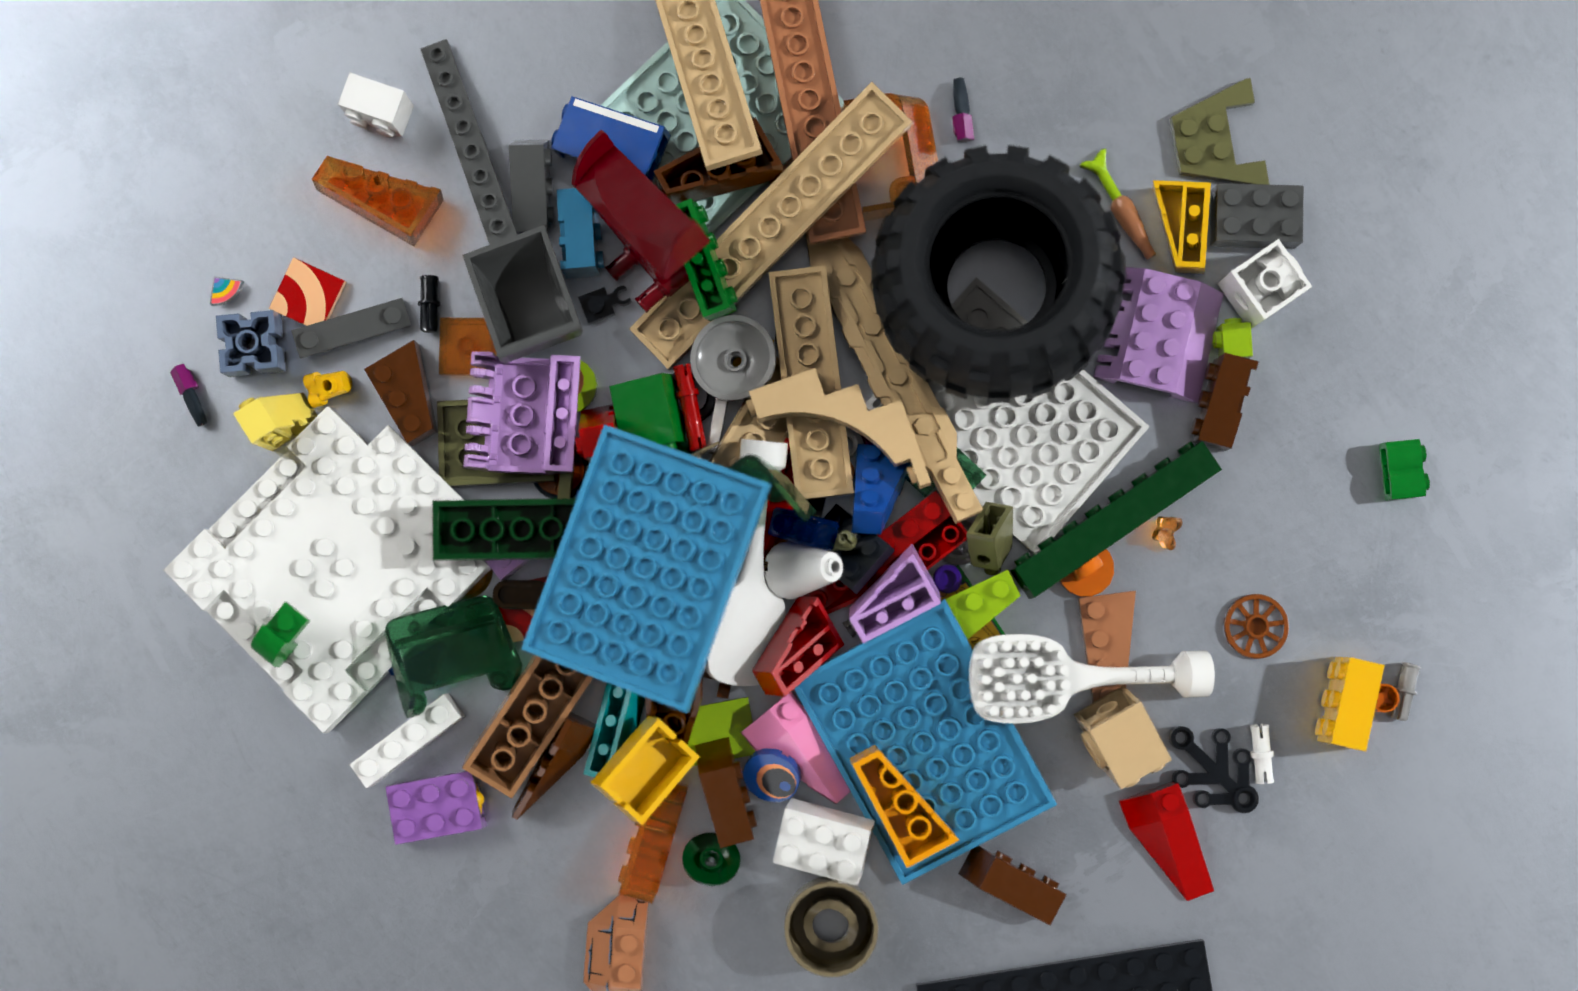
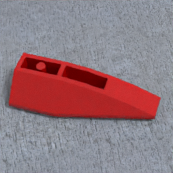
M935 490L882 531L881 535H877L895 551L857 595L841 581L837 580L803 596L818 597L827 614H830L853 604L911 544L915 547L928 570L965 542L968 531L962 522L954 523L938 490Z

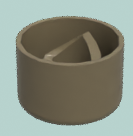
M827 877L814 879L803 885L793 895L786 909L784 928L788 949L793 958L811 973L824 977H839L852 973L869 959L876 946L878 938L877 917L870 899L856 885ZM822 910H837L847 918L848 929L839 940L832 942L824 941L814 932L812 926L813 919Z

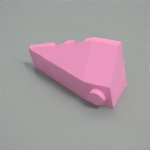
M792 692L782 697L741 732L755 751L764 748L777 749L782 751L783 755L791 756L800 768L801 781L834 804H837L851 792L808 713Z

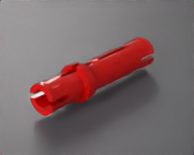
M688 363L685 366L681 364L673 367L678 388L676 398L680 399L690 448L689 452H695L707 447L697 400L699 390L694 385L691 364Z

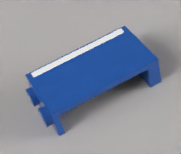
M571 96L569 104H566L562 110V121L559 129L555 130L552 135L551 149L561 158H564L566 154L578 159L586 144L597 132L603 130L613 144L653 182L655 178L654 170L658 169L671 137L664 126Z

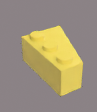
M304 393L259 397L257 399L252 397L242 402L238 406L239 410L233 413L250 442L270 451H275L297 437L318 416L313 407L310 406Z

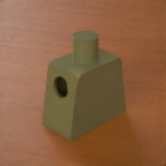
M985 502L982 507L983 511L977 515L966 533L971 564L974 567L984 568V572L987 575H997L1001 572V566L1012 549L1013 506Z

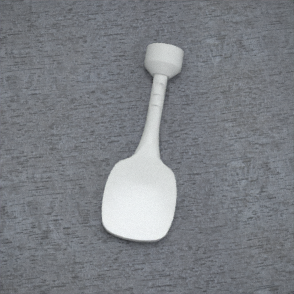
M741 439L739 463L753 478L769 483L770 477H774L786 467L788 443ZM768 497L705 666L711 678L730 685H760L752 670L786 616L783 599L771 591L765 579L763 549Z
M1029 634L998 635L981 640L972 651L969 665V689L976 713L985 720L999 723H1030L1048 719L1063 711L1074 693L1101 686L1171 683L1183 697L1187 698L1209 697L1215 682L1213 660L1210 653L1206 650L1182 651L1170 666L1101 667L1073 661L1067 655L1063 646L1056 641Z

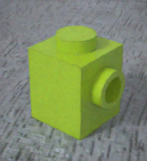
M1242 318L1225 319V323L1219 325L1216 328L1217 331L1213 332L1214 349L1218 348V357L1224 353L1248 359L1253 357L1251 322H1242Z

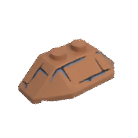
M620 894L588 922L583 982L591 991H642L649 896Z

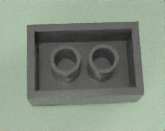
M1217 183L1211 190L1210 246L1266 248L1279 239L1286 249H1295L1303 243L1304 186Z

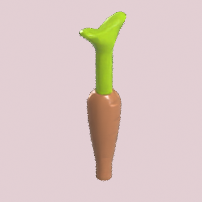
M1101 149L1094 160L1084 161L1079 167L1089 170L1098 176L1112 200L1110 208L1114 217L1141 250L1145 259L1148 260L1154 257L1156 253L1149 242L1134 203L1128 196L1120 193L1106 166L1107 151L1106 149Z

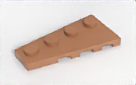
M1136 591L1077 598L1087 665L1128 667ZM1126 685L1091 688L1092 703L1121 686L1126 687Z

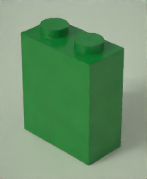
M659 373L609 386L619 430L672 449H677L676 444L686 442L679 403L676 398L673 374Z

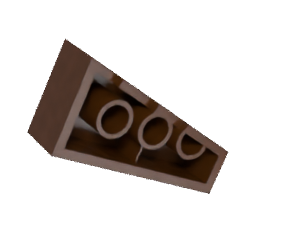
M755 117L752 120L763 154L707 171L700 147L654 170V174L663 193L676 205L688 199L698 201L774 181L781 175L784 169Z

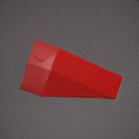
M1171 781L1119 801L1130 831L1140 841L1186 901L1214 891L1179 783Z

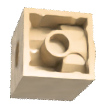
M1121 686L1073 714L1083 731L1080 734L1081 739L1096 765L1103 769L1120 789L1136 785L1140 778L1149 773L1160 771L1165 767L1166 763L1172 760L1142 702L1125 686Z

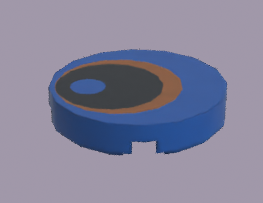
M764 748L755 751L747 760L743 770V777L749 791L758 798L768 802H782L790 799L797 792L801 781V771L791 756L787 757L782 754V751L777 749Z

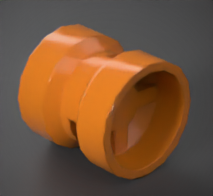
M1381 683L1375 712H1391L1398 706L1399 693L1392 685Z

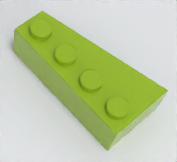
M1009 569L946 598V601L965 636L969 639L1018 599L1021 594Z

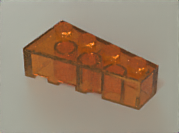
M678 782L643 825L635 822V826H639L636 838L631 837L626 854H630L627 866L622 865L618 882H621L618 894L653 904L657 896L689 785Z

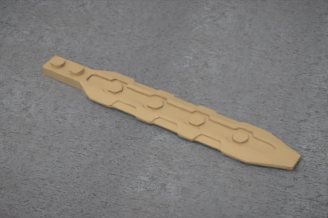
M806 232L810 267L826 265L831 307L843 328L841 331L849 347L854 349L868 376L867 382L875 397L880 399L883 406L902 400L927 472L930 474L954 523L957 524L981 513L983 508L957 460V432L945 409L940 407L928 382L909 368V363L901 354L894 351L884 334V328L877 314L874 301L872 270L862 251L849 238L810 245L808 233Z

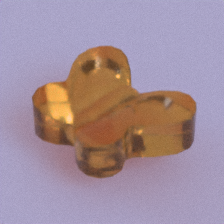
M1159 516L1156 520L1157 527L1152 533V539L1159 541L1162 548L1173 550L1176 547L1173 534L1181 528L1183 524L1181 518Z

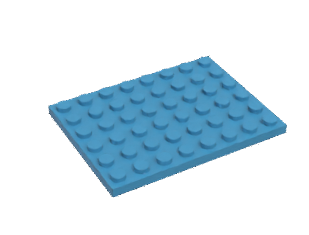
M604 424L521 650L683 712H689L772 484Z
M945 598L941 600V604L824 662L794 689L864 817L875 820L873 833L902 885L1057 805L1054 796L1014 723H999L985 720L976 713L969 689V665L973 648ZM876 745L952 829L959 841L907 868L849 758Z

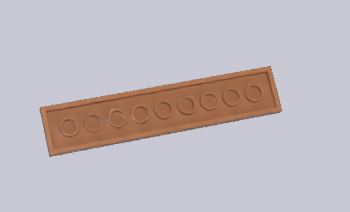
M759 0L792 161H794L841 113L818 0ZM856 183L807 231L810 245L866 234Z

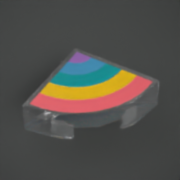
M214 277L210 305L220 306L227 304L237 294L239 295L244 281Z

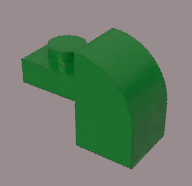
M284 602L267 625L263 624L252 640L251 648L272 666L280 668L298 644L294 642L311 620L289 602Z

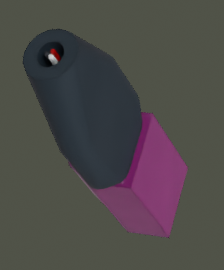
M955 78L953 80V97L956 115L952 116L953 131L957 140L968 142L975 140L972 115L969 114L968 94L964 78Z
M184 364L175 366L170 371V374L180 395H183L191 416L198 427L207 424L208 421L195 392L199 386L191 370L186 369Z

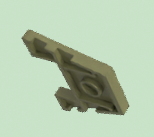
M1246 78L1170 118L1179 175L1210 180L1231 181L1234 184L1270 185L1265 160L1236 164L1226 109L1251 106L1255 103L1251 78Z

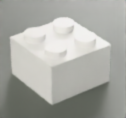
M349 72L338 102L339 107L344 111V116L351 119V124L365 129L367 125L375 127L378 133L393 138L394 134L403 137L414 107L403 90Z

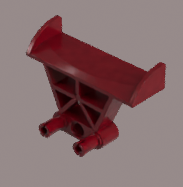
M600 130L580 153L573 169L571 184L591 204L624 245V252L605 267L607 272L615 281H618L634 265H640L653 279L654 283L635 298V301L647 313L665 296L667 298L671 297L690 281L683 265L706 246L710 240L695 220H690L613 144L608 135L603 130Z

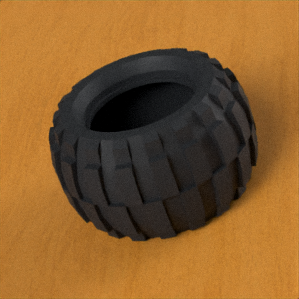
M987 145L970 148L964 151V158L952 163L951 161L948 162L945 157L927 167L924 171L925 178L917 184L911 181L894 200V209L890 215H887L882 220L875 239L876 249L872 260L874 301L877 314L884 328V334L894 351L901 354L909 363V368L926 382L932 380L945 387L946 393L967 399L968 395L988 398L987 403L1010 402V398L1028 395V398H1034L1052 391V387L1063 380H1071L1087 367L1093 355L1102 349L1112 331L1122 303L1123 287L1126 280L1125 255L1120 248L1121 234L1111 212L1105 213L1100 205V194L1085 178L1078 182V180L1068 175L1070 169L1068 164L1051 155L1044 162L1029 157V148L1008 145L1007 153L989 154ZM1003 240L1018 244L1036 258L1044 273L1046 293L1041 308L1032 320L1026 325L1015 329L988 330L970 325L956 314L949 300L947 283L955 261L967 249L981 242Z

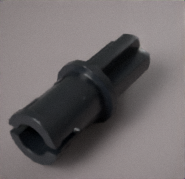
M435 275L420 276V300L417 302V305L420 306V330L424 333H434L437 331V307L440 306V301H438L439 278Z

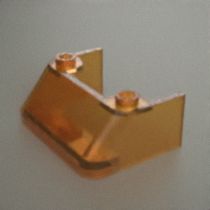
M885 93L914 123L902 135L910 176L899 177L891 183L889 188L890 202L862 207L864 221L881 219L890 215L894 209V200L911 181L914 184L919 183L925 178L924 171L926 168L938 162L927 103L920 98ZM854 99L844 100V101H843V110H844Z

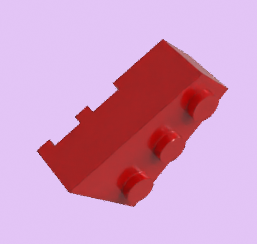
M613 404L581 411L578 429L580 437L575 438L578 455H581V458L583 457L589 463L591 462L604 424L618 429Z
M801 596L796 598L754 666L752 672L765 695L787 696L845 645L818 597Z

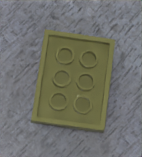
M468 400L437 401L439 475L451 487L556 482L555 474L499 473L463 468L464 455H480L465 451V444H485V436L467 434L466 426L482 427V425L467 423Z

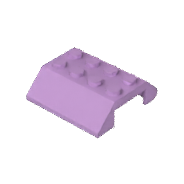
M1126 267V280L1122 294H1132L1130 301L1122 300L1119 309L1122 311H1118L1112 331L1108 336L1112 338H1107L1103 345L1106 348L1119 349L1118 355H1098V363L1111 366L1096 365L1093 378L1110 383L1121 381L1170 393L1171 398L1197 404L1224 293L1200 281L1146 268Z
M472 352L471 365L486 369L472 368L470 369V376L488 379L489 387H482L480 385L469 386V394L483 396L484 398L468 397L467 423L482 425V427L466 426V433L485 436V444H465V451L480 455H464L463 468L487 472L541 475L573 473L581 357L551 355V359L519 358L509 363H503L493 352Z

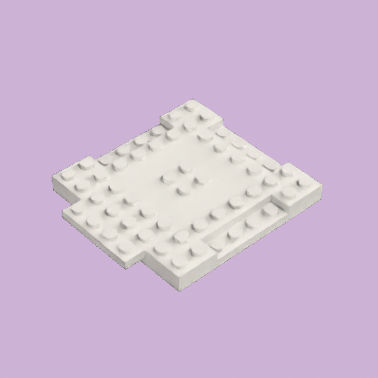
M327 406L287 446L289 450L208 530L204 529L164 569L175 583L203 611H207L284 690L283 693L323 733H329L491 570L484 560H433L432 501L464 499L392 427L387 425L368 444L334 409ZM284 602H289L311 621L295 639L294 642L298 644L297 647L279 668L272 666L251 648V643L263 624L267 625Z

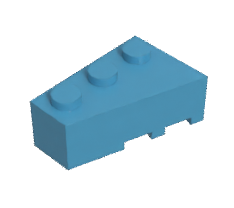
M575 188L558 189L557 209L561 236L559 237V246L562 248L563 260L560 261V269L566 279L600 276V268H605L603 251H598L597 240H602L601 223H596V211Z

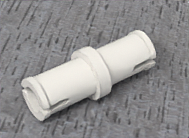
M1257 724L1250 725L1253 751H1250L1251 758H1254L1255 784H1265L1264 775L1267 784L1274 783L1271 757H1274V750L1270 748L1269 724H1260V728Z

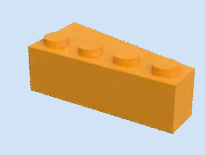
M876 745L849 758L907 868L959 841L952 829Z

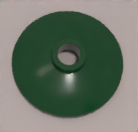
M704 833L692 838L687 843L683 851L682 863L687 875L695 882L705 886H719L729 882L737 874L740 867V853L736 845L720 848L716 833ZM713 862L715 866H708L706 863Z

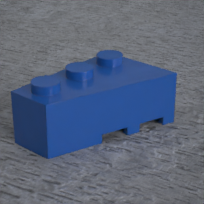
M857 445L852 533L881 535L892 513L898 495L900 496L907 477H909L906 468L911 466L910 462L894 467L886 455L875 445Z

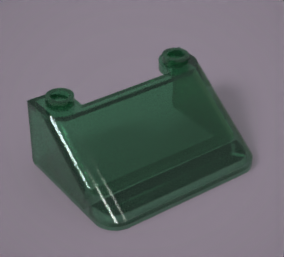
M477 596L454 602L449 606L443 605L394 618L386 625L385 637L401 705L407 719L422 714L426 709L427 698L425 691L485 674L493 688L509 690L521 674L522 662L498 605L489 596Z

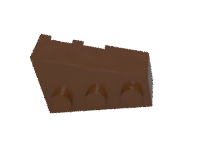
M415 340L364 369L405 441L411 446L417 445L438 432L431 397L429 396L426 372L423 367L421 348Z
M1224 353L1213 360V363L1209 362L1205 372V379L1208 380L1206 391H1201L1198 400V407L1202 408L1199 418L1195 417L1191 427V434L1194 435L1193 443L1203 441L1208 447L1223 451L1232 449L1242 417L1241 409L1244 397L1249 395L1251 387L1247 386L1252 369L1257 370L1259 361Z
M729 737L696 745V754L699 756L697 760L698 774L720 848L754 840L753 828L757 827L754 810L748 811L747 803H750L748 789L746 785H741L740 779L744 778L740 761L735 762Z
M981 846L971 849L958 873L959 875L988 894L1048 925L1052 924L1067 895L1058 889L1060 883L1045 875L1042 879L1034 876L1036 873L1034 869L1023 863H1020L1019 867L1012 864L1011 861L1013 859L998 850L994 854Z

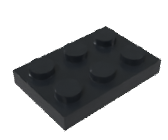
M836 503L823 520L834 533H841L844 530L852 533V515ZM811 532L801 544L836 553L843 563V572L838 580L856 595L895 551L876 534L853 533L857 538V544L852 550L831 551L817 535Z

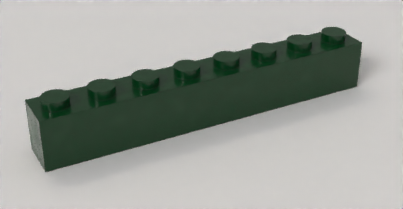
M1192 441L1188 442L1177 450L1179 455L1176 458L1170 460L1169 457H1166L1154 465L1156 471L1151 475L1147 476L1146 473H1143L1132 480L1133 487L1124 492L1121 488L1107 497L1110 502L1101 508L1097 504L1084 514L1087 518L1078 524L1074 520L1061 529L1063 534L1054 540L1050 536L1037 545L1040 550L1031 556L1027 552L1014 561L1016 566L1010 572L1029 599L1037 597L1221 471V467L1204 442L1201 441L1195 445Z

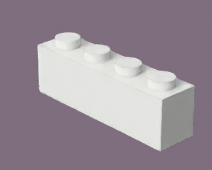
M449 693L443 694L349 765L366 788L372 787L466 716Z

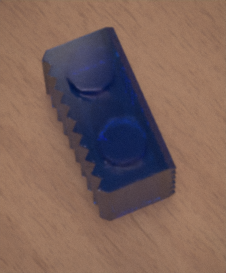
M776 507L773 509L768 534L811 548L831 551L834 548L839 524L838 522L811 514Z

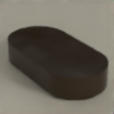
M503 580L494 587L492 593L493 600L497 606L503 609L536 610L545 583L537 580Z

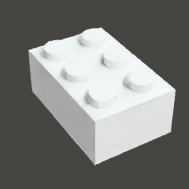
M791 798L785 807L773 863L858 886L863 875L875 820Z

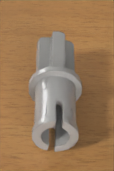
M1402 662L1397 687H1394L1399 693V703L1391 711L1390 715L1393 719L1400 721L1408 719L1413 695H1417L1415 687L1421 666Z

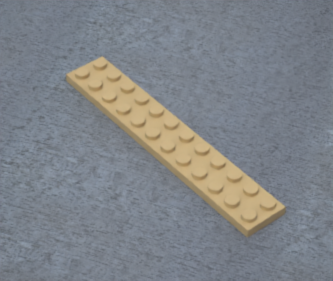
M873 82L835 118L717 239L718 248L715 249L718 260L723 259L726 265L728 275L724 277L728 287L732 286L734 288L738 301L914 124ZM689 281L671 297L667 298L665 296L629 329L667 369L671 370L692 349L694 340L699 332L712 321L703 318Z

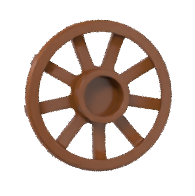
M1251 594L1241 597L1231 605L1224 618V632L1227 642L1236 652L1248 658L1261 659L1275 654L1284 645L1289 632V621L1285 610L1276 600L1266 595ZM1253 599V614L1250 615L1242 603ZM1259 599L1271 603V606L1263 615L1259 614ZM1236 608L1245 616V621L1231 619ZM1277 608L1283 620L1268 622L1267 617ZM1230 624L1243 626L1244 630L1232 636ZM1284 625L1282 638L1271 633L1269 627ZM1248 635L1249 639L1243 650L1235 641ZM1264 636H1268L1278 642L1270 651L1266 648ZM1254 639H1258L1262 650L1260 654L1250 653Z

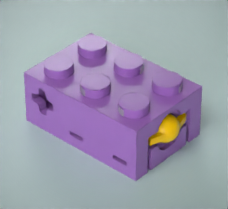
M467 771L386 786L395 845L486 827V818L482 816L485 813L483 807L484 795L481 793L480 783L476 782L479 778Z

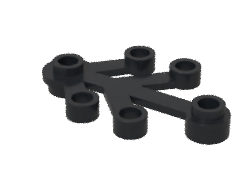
M1183 726L1173 728L1169 734L1171 745L1176 749L1185 750L1208 773H1188L1184 770H1177L1172 775V781L1178 783L1177 776L1183 773L1186 776V781L1183 784H1179L1181 788L1188 785L1221 784L1229 792L1210 794L1207 791L1198 790L1193 795V802L1196 806L1206 808L1210 805H1231L1235 811L1240 813H1249L1257 807L1259 796L1257 791L1250 786L1249 763L1252 758L1248 750L1239 748L1233 752L1232 759L1238 765L1237 783L1229 776L1228 743L1231 736L1226 729H1215L1211 735L1212 741L1216 744L1215 763L1194 743V735L1189 728ZM1179 732L1185 735V740L1182 743H1178L1175 739L1176 734ZM1219 732H1224L1226 738L1220 743L1217 741L1216 736ZM1240 752H1244L1247 756L1246 761L1240 763L1237 759ZM1242 793H1246L1248 796V800L1244 804H1241L1238 799ZM1200 794L1207 796L1205 804H1199L1198 796Z

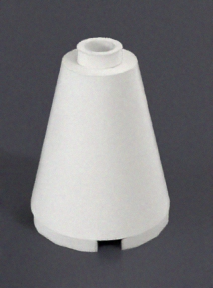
M792 541L780 542L772 547L765 561H769L768 571H765V579L769 588L776 596L786 599L799 598L833 583L841 577L843 572L842 560L836 553Z

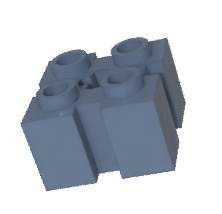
M274 310L250 312L251 319L249 320L239 313L216 315L217 338L225 342V349L218 350L220 373L228 377L252 375L251 368H255V370L263 374L286 372L284 349L276 343L277 338H283L282 317ZM253 338L255 340V345L253 346V348L249 349L247 348V343H251V339Z

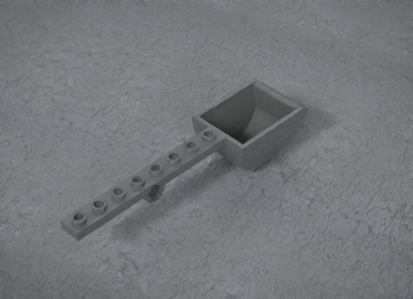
M447 39L420 48L489 242L488 246L462 256L499 360L503 363H509L581 336L583 329L545 225L517 235L489 157L488 148L479 129Z

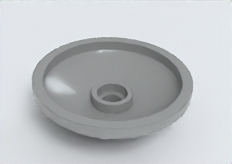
M741 315L723 316L708 323L694 340L690 355L691 370L700 387L711 396L725 401L744 400L750 398L749 391L763 387L770 381L776 366V348L770 334L757 321ZM741 358V364L737 367L733 366V360Z

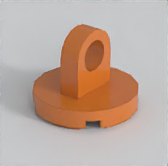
M1105 549L1060 580V584L1069 593L1080 597H1091L1103 592L1110 585L1114 575V562L1110 552Z

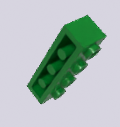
M692 199L676 204L690 220H695L710 240L706 246L684 264L703 318L713 321L736 312L734 303L738 302L734 288L732 286L728 287L724 276L728 275V271L723 259L718 260L715 249L718 248V243L713 232L709 233L705 222H708L709 219L704 206H699Z

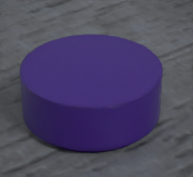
M946 564L935 570L933 581L939 592L949 594L955 592L960 587L962 575L955 566Z

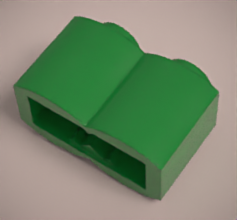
M1420 439L1379 444L1385 499L1395 500L1426 496V490L1430 488V480L1428 474L1424 473L1423 462L1426 461L1427 454L1424 445H1421Z

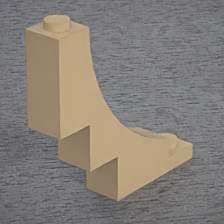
M815 368L749 391L751 399L746 401L751 417L757 416L760 423L784 417H813L838 423L861 434L886 455L894 467L910 462L911 466L906 469L911 483H917L919 489L931 485V480L902 400L868 411L858 384L825 395Z

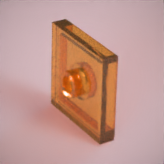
M440 318L439 375L470 376V369L472 368L486 369L471 365L472 352H493L497 356L485 319Z

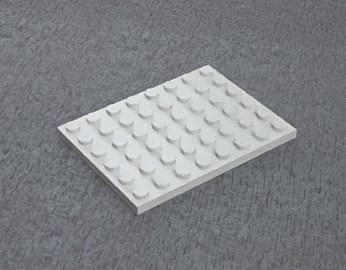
M977 277L952 304L956 314L964 322L978 328L1009 330L1022 327L1028 323L1027 320ZM1084 369L1071 380H1063L1054 385L1050 392L1034 398H1028V395L1010 398V402L987 403L988 398L971 395L964 399L946 393L945 387L932 380L928 382L940 407L945 409L957 432V460L981 506L983 507L985 502L1013 506V537L1033 554L1040 550L1037 546L1050 536L1055 537L1150 427ZM874 394L865 403L868 411L883 406L880 399L876 398Z

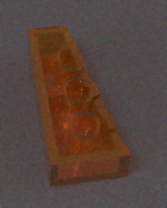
M326 156L312 177L317 191L412 246H415L444 201L441 189L432 186L431 188L422 186L408 179L395 178L381 171L368 170L363 168V166Z

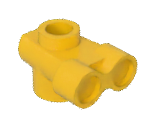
M345 371L322 375L319 372H314L303 377L304 386L309 393L308 402L313 408L326 405L328 400L333 397L349 393L353 385L350 375Z

